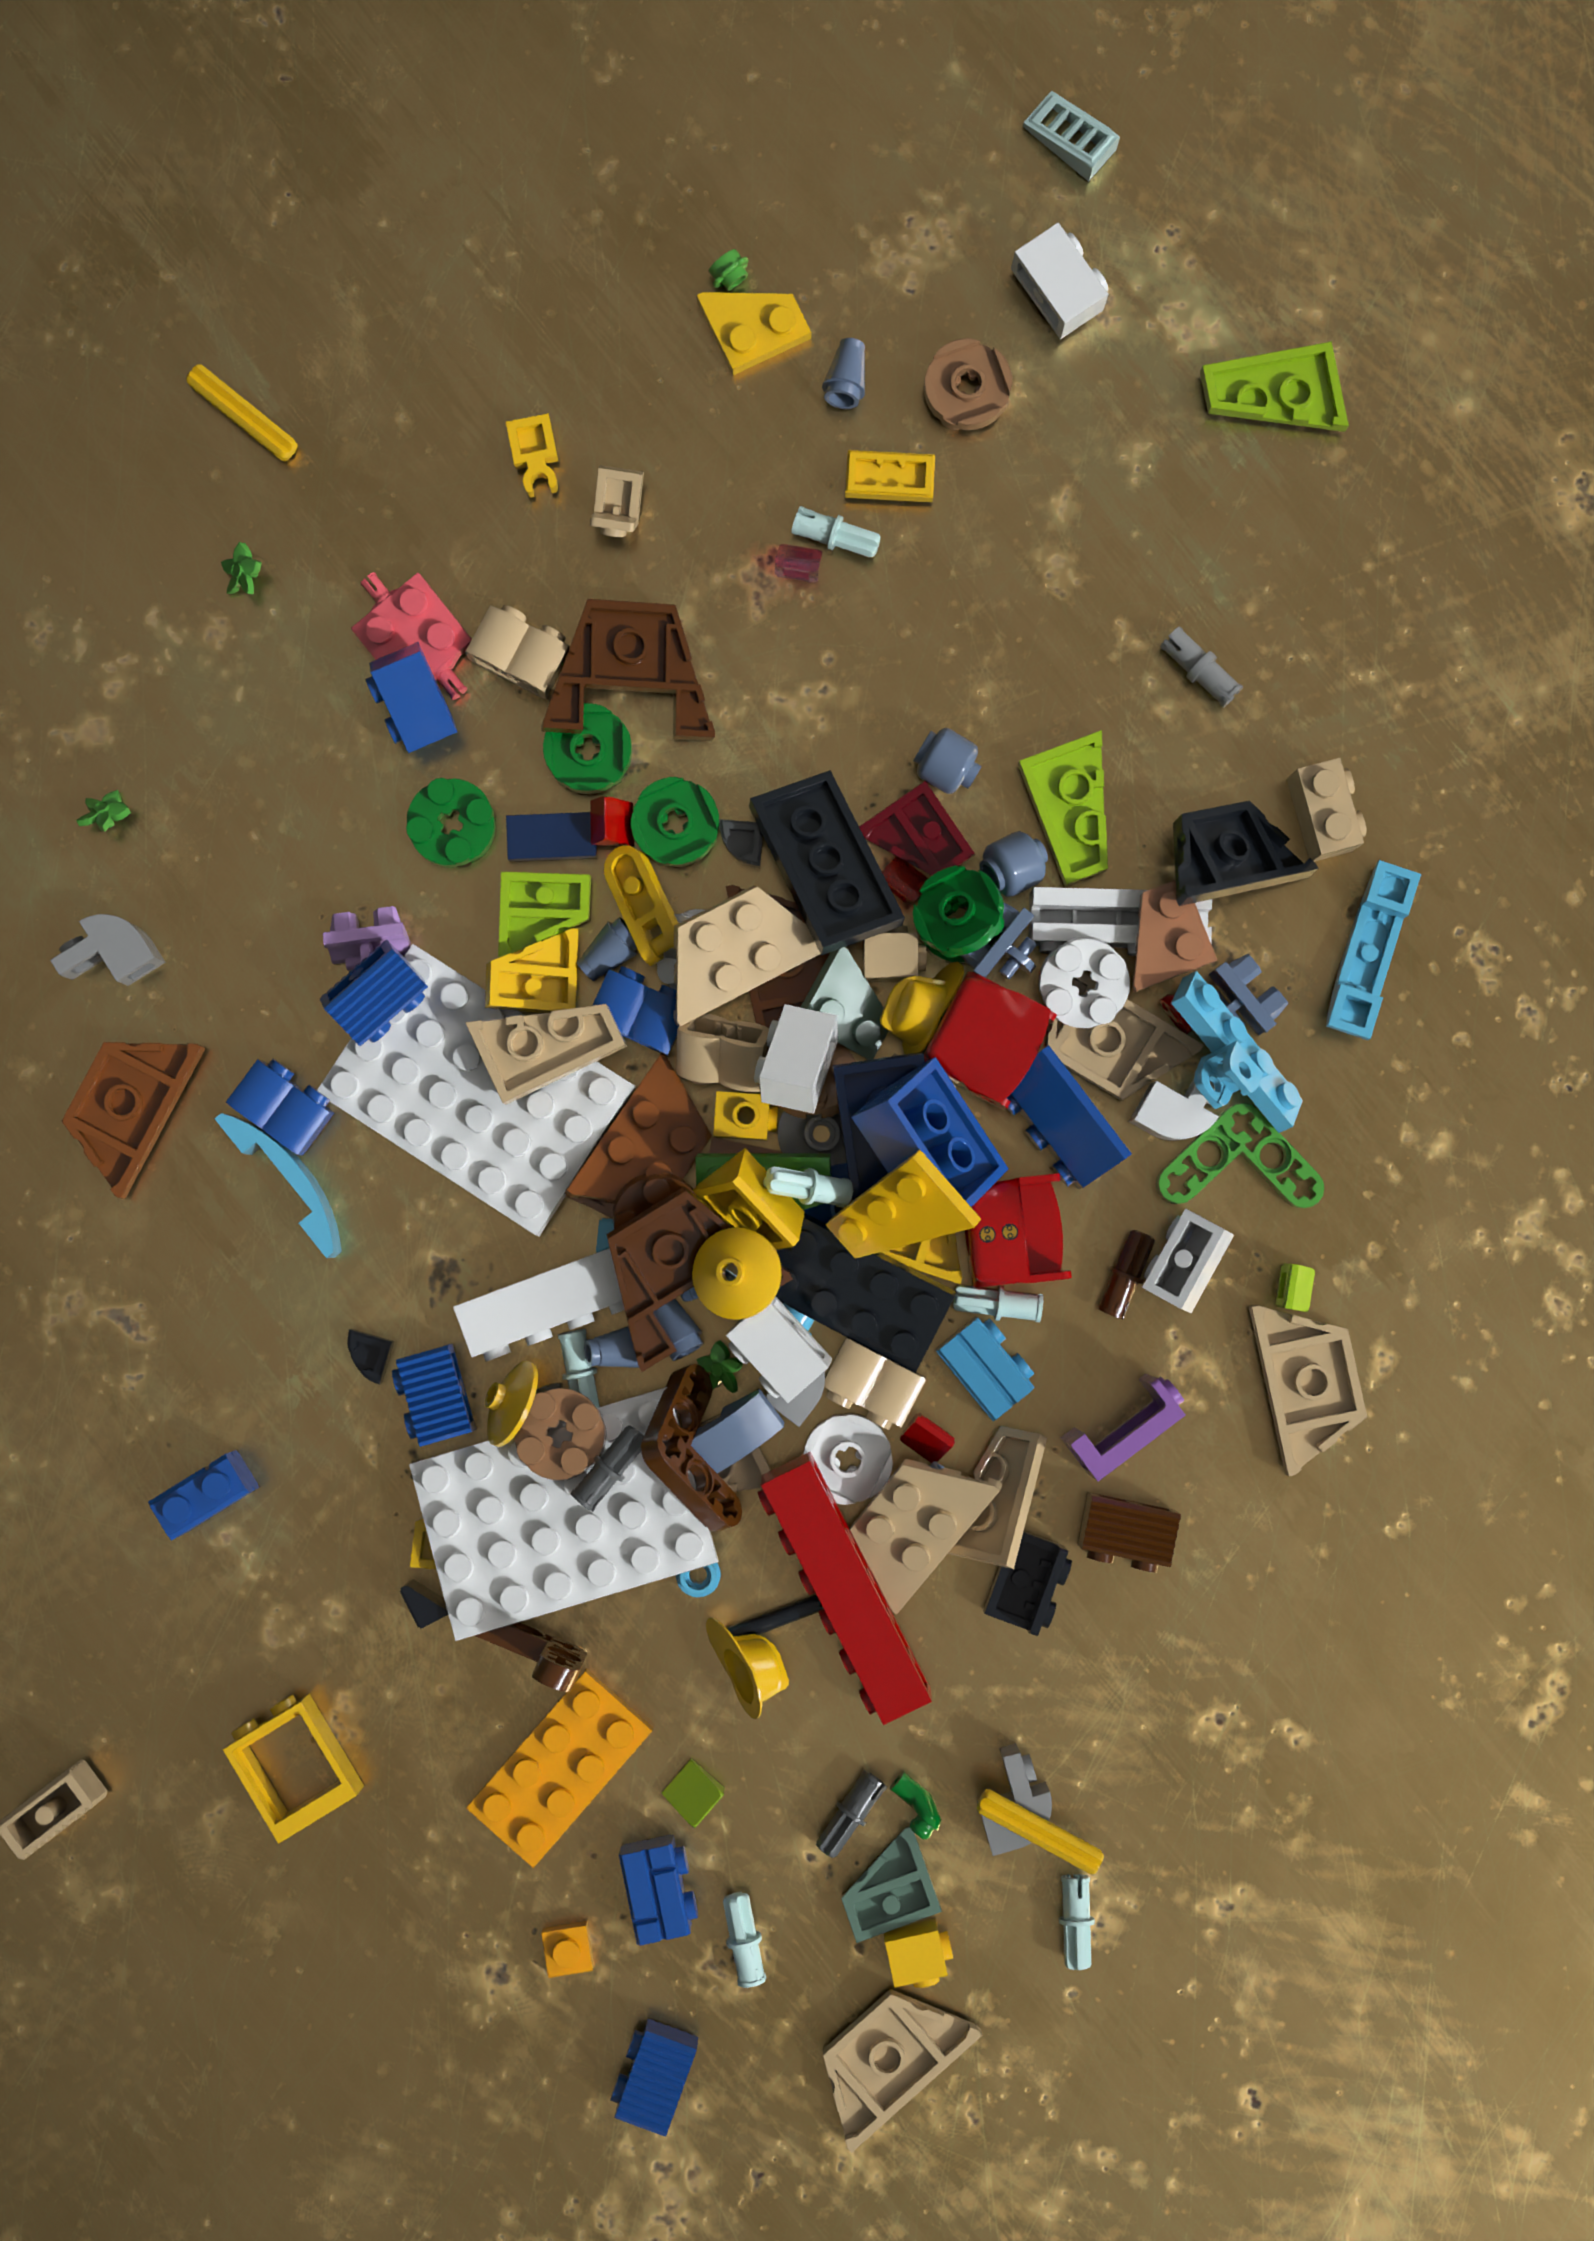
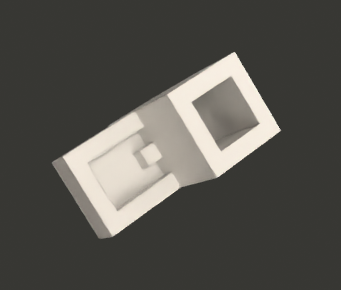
M1194 1079L1184 1096L1155 1081L1148 1086L1128 1122L1159 1139L1179 1141L1202 1134L1216 1122L1219 1116L1203 1108L1206 1103H1210L1196 1088ZM1210 1081V1085L1215 1091V1087L1213 1083Z

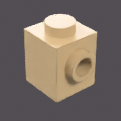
M900 926L863 940V975L868 983L900 982L904 978L914 975L918 976V971H926V944H918V933H908V926Z

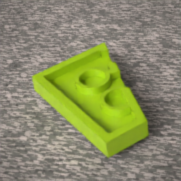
M1332 341L1203 365L1200 370L1208 414L1345 432L1349 427Z
M1102 730L1018 762L1020 772L1064 886L1103 873L1108 869L1106 815H1104L1103 794L1104 770H1102L1101 750L1103 746Z

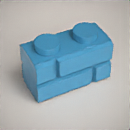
M975 1316L940 1344L935 1351L992 1421H995L1035 1388L1029 1381V1378L1035 1373L1018 1353L1012 1358L1000 1345L1006 1338L990 1318L982 1323Z

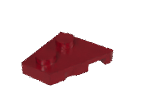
M926 781L859 826L866 840L931 876L942 869L960 866L976 855Z

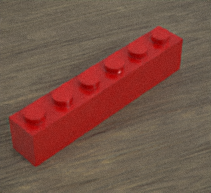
M811 1451L763 1474L761 1480L762 1490L757 1492L760 1502L768 1516L776 1514L783 1528L778 1531V1535L787 1554L791 1556L796 1553L803 1567L802 1570L798 1571L800 1580L808 1595L811 1596L816 1593L823 1609L818 1611L820 1619L830 1636L835 1633L837 1634L843 1646L839 1650V1655L849 1675L857 1673L864 1687L859 1689V1694L868 1713L871 1715L877 1712L882 1724L885 1725L931 1703V1687L860 1551Z

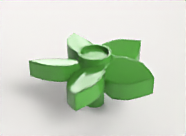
M239 542L234 549L233 559H226L221 562L223 570L232 575L226 593L234 594L242 587L245 593L254 594L252 577L256 578L258 576L262 562L252 559L251 551L246 543Z
M115 790L106 794L102 801L86 798L85 804L90 812L81 816L76 821L79 826H86L96 822L99 829L106 832L108 828L115 825L114 821L123 820L131 812L128 806L122 803L119 791Z
M720 1340L715 1342L709 1355L696 1360L706 1372H711L709 1376L712 1389L718 1388L723 1383L727 1390L736 1393L738 1392V1385L732 1373L739 1371L743 1363L738 1358H729V1349Z

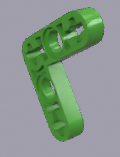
M1246 1103L1232 1105L1223 1111L1208 1130L1198 1135L1160 1171L1155 1183L1159 1196L1166 1202L1172 1204L1186 1203L1194 1198L1228 1164L1241 1154L1279 1196L1292 1207L1307 1208L1314 1206L1323 1197L1325 1189L1324 1182L1315 1169L1277 1132L1258 1109ZM1234 1113L1238 1116L1245 1114L1250 1116L1251 1119L1248 1121L1247 1126L1255 1135L1260 1134L1262 1129L1267 1133L1266 1137L1255 1142L1251 1150L1245 1144L1253 1139L1244 1131L1235 1134L1231 1129L1235 1124L1232 1118ZM1205 1141L1214 1142L1221 1150L1219 1162L1212 1167L1203 1165L1197 1157L1198 1147ZM1268 1143L1278 1145L1283 1151V1161L1275 1169L1267 1168L1260 1160V1151ZM1187 1157L1191 1166L1204 1174V1177L1199 1181L1197 1175L1192 1174L1183 1184L1187 1190L1184 1195L1180 1192L1170 1194L1167 1188L1171 1183L1167 1177L1170 1173L1175 1177L1182 1175L1189 1168L1182 1163ZM1293 1161L1297 1164L1298 1168L1290 1172L1298 1180L1310 1179L1312 1183L1308 1187L1309 1192L1312 1194L1310 1198L1306 1196L1296 1198L1293 1192L1297 1187L1289 1177H1284L1281 1183L1276 1179V1176L1289 1169Z

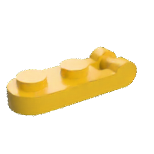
M620 846L615 848L605 860V879L641 957L648 965L653 966L664 958L663 953L674 948V926L679 924L648 857L631 846ZM659 924L662 933L653 939L650 930Z

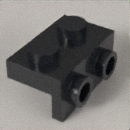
M1023 1531L1014 1569L999 1566L983 1610L984 1614L1026 1629L1029 1634L1035 1636L1039 1635L1041 1627L1048 1628L1052 1622L1057 1605L1056 1602L1051 1601L1057 1584L1062 1586L1065 1584L1072 1565V1560L1067 1558L1068 1550L1066 1547Z

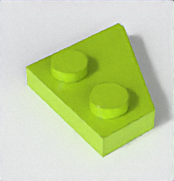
M501 872L498 957L514 953L589 921L591 876L588 874Z

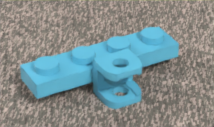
M1197 971L1183 977L1171 1004L1212 1052L1201 1057L1194 1076L1196 1088L1214 1109L1225 1106L1229 1102L1232 1093L1241 1090L1240 1093L1244 1096L1248 1095L1278 1133L1293 1127L1303 1101L1297 1088L1283 1077L1274 1066L1270 1055L1261 1049L1251 1038L1243 1022L1233 1016L1220 1000L1218 992L1212 985L1207 984ZM1210 1081L1213 1083L1215 1091L1211 1087Z

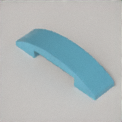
M1381 860L1377 861L1358 908L1343 953L1331 997L1326 1027L1365 1040L1371 1039L1383 997H1380L1403 920L1409 915L1421 877L1420 873Z
M223 1113L214 1118L242 1154L253 1155L260 1148L265 1152L312 1211L298 1224L326 1258L338 1256L341 1253V1242L332 1208L318 1181L300 1158L251 1122Z

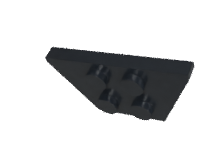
M1250 800L1183 813L1173 823L1176 901L1179 906L1310 878L1319 869L1311 858L1303 863L1289 850L1285 844L1290 838L1278 827L1269 823L1265 815Z

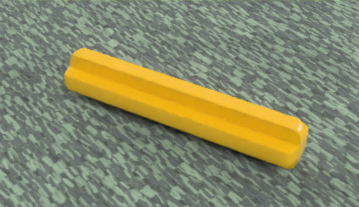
M202 364L195 365L187 374L186 381L192 389L281 461L289 460L296 452L298 445L290 435Z
M986 1789L981 1795L976 1807L979 1814L1089 1874H1095L1100 1868L1104 1855L1097 1847L991 1789Z

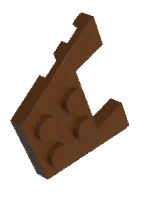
M587 599L543 719L541 731L581 734L584 716V688L672 693L674 695L673 739L712 741L715 738V729L706 711L705 697L701 685L698 684L691 663L692 656L676 605Z
M682 1187L606 1234L637 1363L642 1372L677 1351L675 1344L654 1311L694 1287L692 1278L693 1264L704 1242L721 1230L735 1228L686 1187ZM782 1264L780 1287L793 1279L787 1268Z

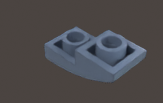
M758 1389L723 1407L719 1418L698 1428L691 1446L716 1473H719L769 1440L784 1427L785 1422L763 1392Z

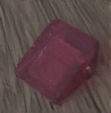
M787 544L779 545L775 558V575L777 577L806 582H818L822 551Z

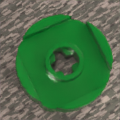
M584 703L583 731L581 734L546 732L544 736L543 754L549 770L560 785L567 787L573 792L596 794L618 785L623 780L624 774L632 760V741L628 729L619 717L601 705ZM584 738H592L593 744L600 746V752L593 754L591 760H584L583 754L576 753V746H582Z
M667 777L651 783L641 792L632 813L631 829L640 850L647 857L654 860L655 863L665 867H684L701 860L717 842L719 813L713 797L705 788L699 784L696 785L692 781L684 780V778ZM675 811L678 816L686 815L688 822L683 824L684 831L676 834L673 829L667 831L664 829L663 824L668 822L667 814L669 812Z
M436 778L429 785L422 788L413 798L407 812L406 831L415 849L426 860L440 867L455 868L469 862L473 863L486 854L496 835V819L494 818V810L488 798L477 786L462 779ZM453 812L459 813L458 820L463 824L460 831L452 829L449 835L442 832L444 825L441 823V818L444 815L450 816Z
M952 866L938 871L925 881L920 889L922 895L918 900L917 906L914 904L913 921L918 933L931 948L939 951L947 958H954L979 950L994 936L1001 933L1004 928V902L1002 895L993 880L980 870L977 872L975 870H967L965 866ZM960 902L963 907L969 905L963 917L959 919L948 918L954 912L952 906L955 903Z

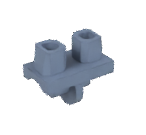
M1004 903V928L1000 933L1002 936L993 947L986 944L977 951L960 956L974 969L973 972L985 978L1003 955L1008 958V961L999 971L1004 977L1010 979L1018 968L1031 974L1036 965L1028 956L1037 944L1029 937H1026L1018 948L1012 944L1030 923L1034 915L1026 908L1019 912L1014 907Z
M1246 954L1229 964L1224 962L1208 975L1230 1001L1228 1003L1221 993L1217 991L1220 1000L1233 1016L1243 1022L1235 1012L1237 1010L1259 1036L1262 1033L1268 1032L1277 1024L1274 1019L1285 1009L1288 1001L1274 986L1266 990L1257 999L1246 987V984L1262 971L1249 954Z

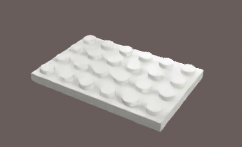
M412 944L404 958L423 977L428 986L423 991L425 994L423 1001L414 1010L408 1013L402 1010L389 1021L391 1024L389 1031L378 1041L372 1043L367 1040L362 1046H359L351 1038L321 1083L318 1091L329 1098L330 1102L534 1235L540 1236L565 1198L566 1194L564 1193L595 1150L604 1134H606L636 1086L596 1061L507 1105L503 1104L465 1022L505 1019V1017L525 1015L515 1010L485 1008V990Z
M667 1387L597 1408L604 1420L607 1431L606 1444L602 1455L624 1428L629 1425L636 1428L643 1435L645 1434L662 1393ZM673 1408L675 1420L677 1424L680 1426L677 1412ZM560 1421L556 1428L549 1429L548 1436L554 1439L553 1446L560 1448L563 1441H571L572 1432L566 1430V1422ZM514 1438L502 1447L494 1446L489 1441H485L409 1464L455 1641L719 1562L708 1527H705L649 1469L644 1462L641 1452L624 1471L623 1476L625 1479L622 1482L616 1481L596 1506L594 1512L582 1506L571 1495V1491L579 1485L592 1468L570 1480L558 1481L541 1477L532 1472L519 1459ZM688 1470L689 1481L696 1490L694 1475Z

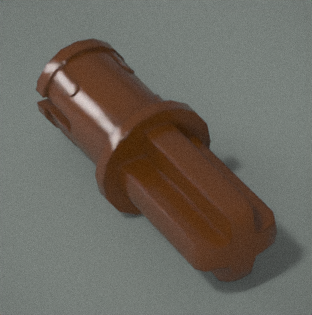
M1138 1230L1130 1232L1116 1268L1110 1267L1109 1271L1113 1272L1101 1303L1097 1307L1098 1310L1124 1320L1125 1313L1138 1283L1143 1284L1144 1282L1140 1277L1155 1243V1239L1152 1236Z

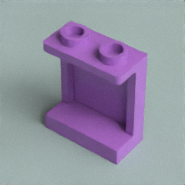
M1148 1374L1140 1377L1139 1381L1152 1397V1402L1097 1444L1093 1445L1085 1433L1075 1427L1060 1437L1086 1473L1099 1482L1186 1416L1179 1407V1404L1184 1399L1168 1379L1164 1380L1161 1376L1156 1378Z

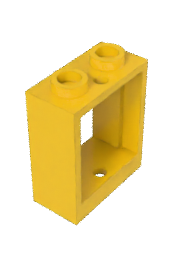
M310 1693L298 1701L292 1694L269 1709L273 1716L259 1725L255 1718L239 1726L231 1732L234 1740L223 1749L278 1844L353 1799L364 1787L363 1782ZM301 1715L339 1781L288 1812L249 1745L296 1716Z

